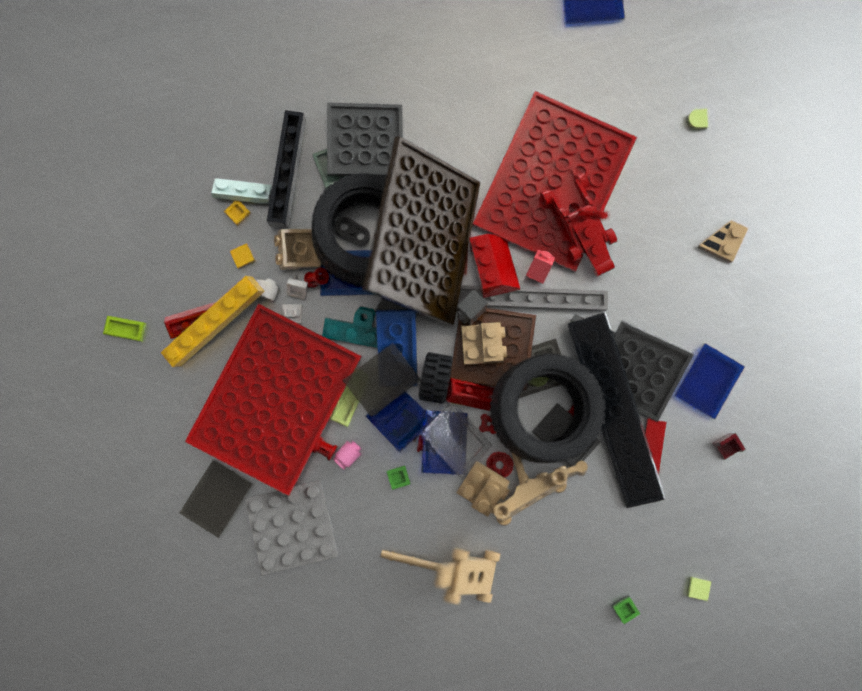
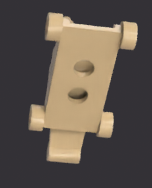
M511 453L518 474L519 485L516 487L515 493L511 498L495 507L494 513L497 522L502 526L509 525L512 521V516L553 492H564L567 487V478L574 475H585L588 468L587 463L579 461L575 466L569 468L562 466L555 469L553 473L548 474L544 472L536 475L537 478L529 479L525 473L521 458Z
M454 548L452 554L453 562L439 564L418 559L414 556L398 554L394 551L382 550L381 558L437 571L435 586L447 588L443 601L459 604L461 594H477L476 600L488 603L492 601L493 594H491L493 577L496 562L500 560L501 553L485 550L484 558L469 556V551Z

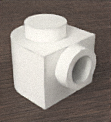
M268 278L266 281L257 279L258 284L265 291L259 297L274 302L279 287L276 286L277 282Z

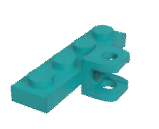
M360 306L354 314L353 323L326 317L322 336L377 348V327H373L375 310ZM362 314H366L367 318H363Z

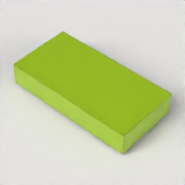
M107 316L103 334L142 342L146 323Z

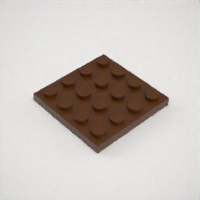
M487 308L472 325L500 322L501 327H505V338H502V346H506L507 357L503 358V363L464 365L461 326L470 325L468 323L463 324L458 319L450 378L496 387V384L505 372L519 362L531 357L536 315ZM527 384L524 386L522 391L527 390Z

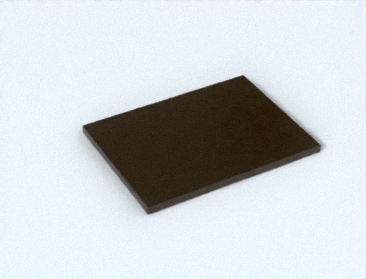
M401 136L395 137L363 290L448 326H454L480 181Z

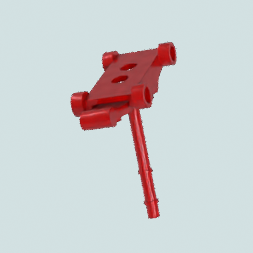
M583 172L576 175L574 181L555 190L549 191L546 189L540 192V196L545 206L553 203L574 245L568 248L572 261L580 260L581 255L585 253L595 275L598 277L615 268L606 243L609 245L616 243L617 236L612 228L604 229L601 220L607 219L609 213L604 210H596L592 199L584 189L589 186V181ZM576 204L579 209L570 213L569 206Z

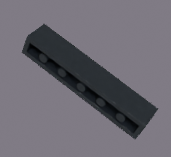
M288 110L284 112L267 215L269 226L289 229L306 118L302 112Z

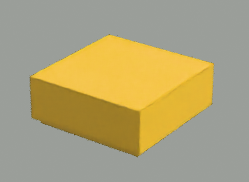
M237 200L223 211L237 226L251 214Z
M247 243L230 251L238 269L255 262Z

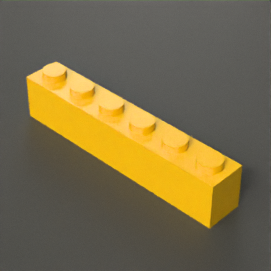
M245 276L160 353L172 367H181L265 292L264 289L253 277Z

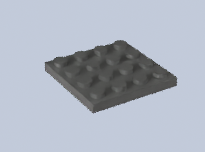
M327 102V176L345 177L347 175L351 176L354 173H373L384 178L387 177L394 138L397 136L403 138L402 105Z
M621 320L614 338L638 413L658 421L694 353Z

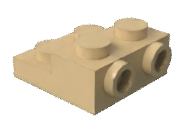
M280 229L277 235L274 236V245L278 246L279 252L275 256L276 265L280 266V270L321 267L320 260H318L313 247L312 229Z
M500 322L461 326L464 365L503 363V358L507 357L506 346H502V338H505V327H501Z
M476 461L456 493L472 502V508L488 517L490 513L495 514L494 509L499 504L500 498L504 500L510 490L507 487L510 481Z

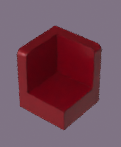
M728 433L713 442L723 460L737 452L746 450L736 433Z

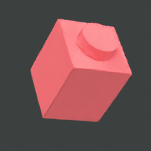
M537 250L526 276L543 284L555 257L547 251Z

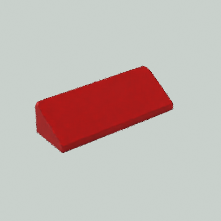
M216 302L165 317L164 324L170 339L176 338Z
M450 378L446 402L490 411L491 396L493 395L494 388Z

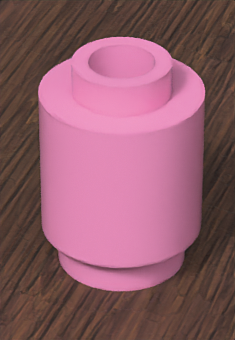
M347 441L337 451L333 460L345 470L346 467H350L361 455L359 452L361 447L354 441L351 443Z

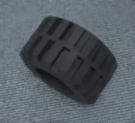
M427 353L418 396L420 400L439 404L445 402L453 362L452 356Z

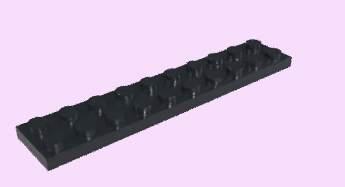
M603 312L568 323L580 364H583L586 369L590 370L589 372L594 375L598 385L601 387V392H603L605 417L601 425L602 433L626 507L631 508L665 500L666 497L607 313Z

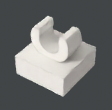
M297 275L289 278L286 295L305 300L308 282L297 280Z
M282 304V316L302 324V304Z

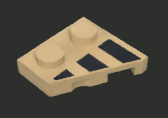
M731 220L702 242L698 248L732 263L748 228Z

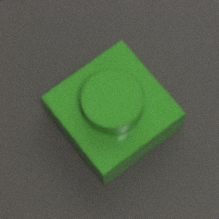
M405 465L387 471L392 490L411 484Z
M629 596L612 606L623 624L640 615V612Z

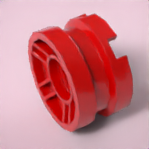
M494 452L486 460V467L504 478L508 477L513 471V460L505 452ZM498 461L503 463L501 469L496 467Z

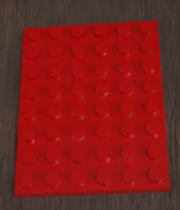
M535 91L476 215L473 226L492 235L500 236L506 241L536 254L537 250L547 251L555 257L553 263L576 272L584 254L581 255L580 260L572 261L568 248L574 245L553 203L545 206L540 192L546 189L551 191L574 181L576 175L584 172L589 181V186L584 188L586 193L592 199L596 210H604L637 137ZM576 204L569 206L570 213L579 209Z
M258 303L185 442L290 496L362 356Z

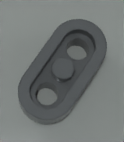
M340 217L336 220L334 227L338 235L357 246H364L369 242L370 233L367 228L348 217ZM346 224L348 228L347 230H342L341 226ZM359 234L364 235V238L362 240H359L357 238Z

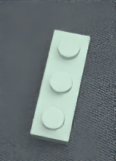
M215 178L211 194L212 198L269 204L272 186L269 184Z

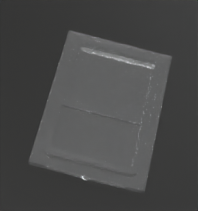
M449 403L421 433L462 479L471 470L475 462L479 461L493 446L455 403Z

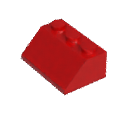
M492 234L470 237V251L483 298L520 290L508 242L502 237Z

